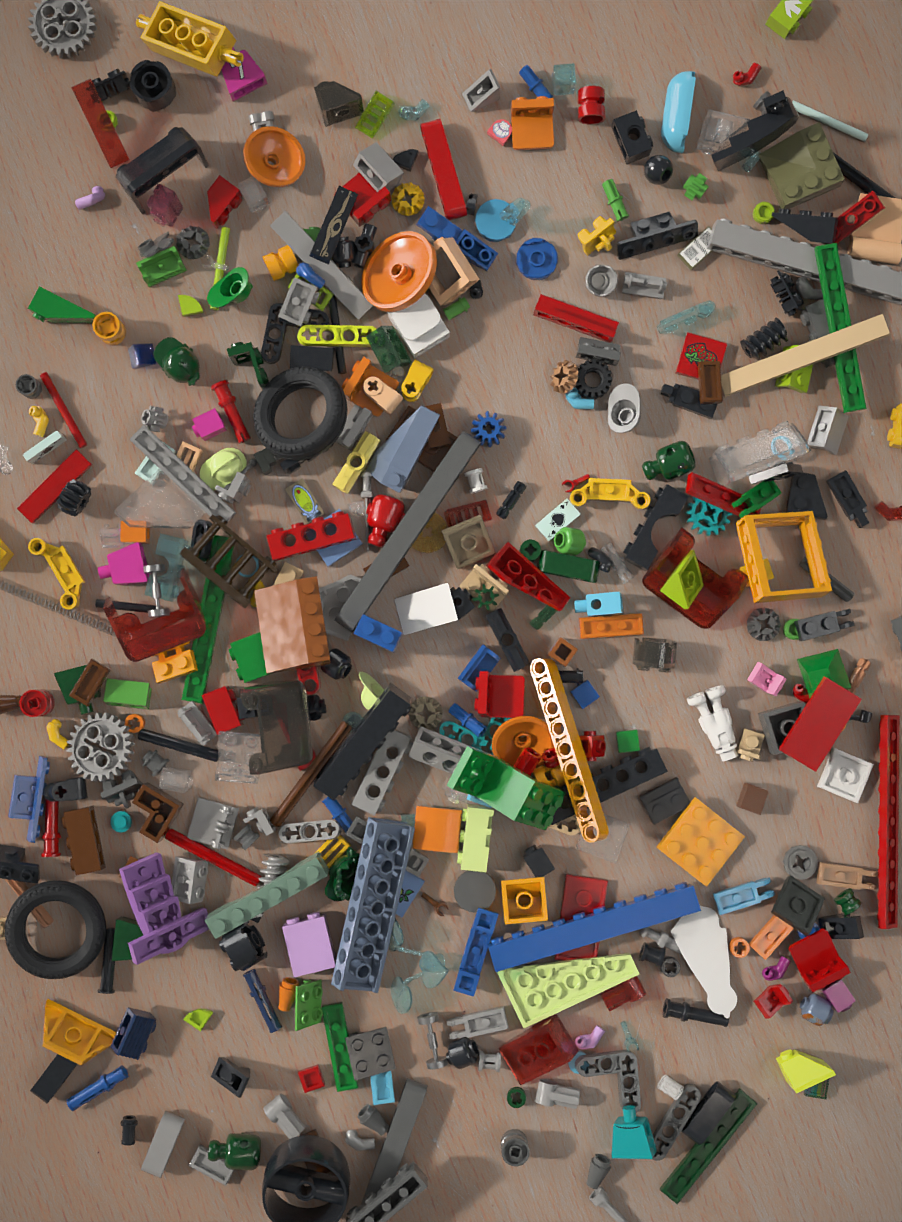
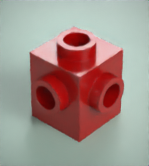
M584 731V735H579L587 761H596V757L605 756L606 742L604 741V735H596V731Z

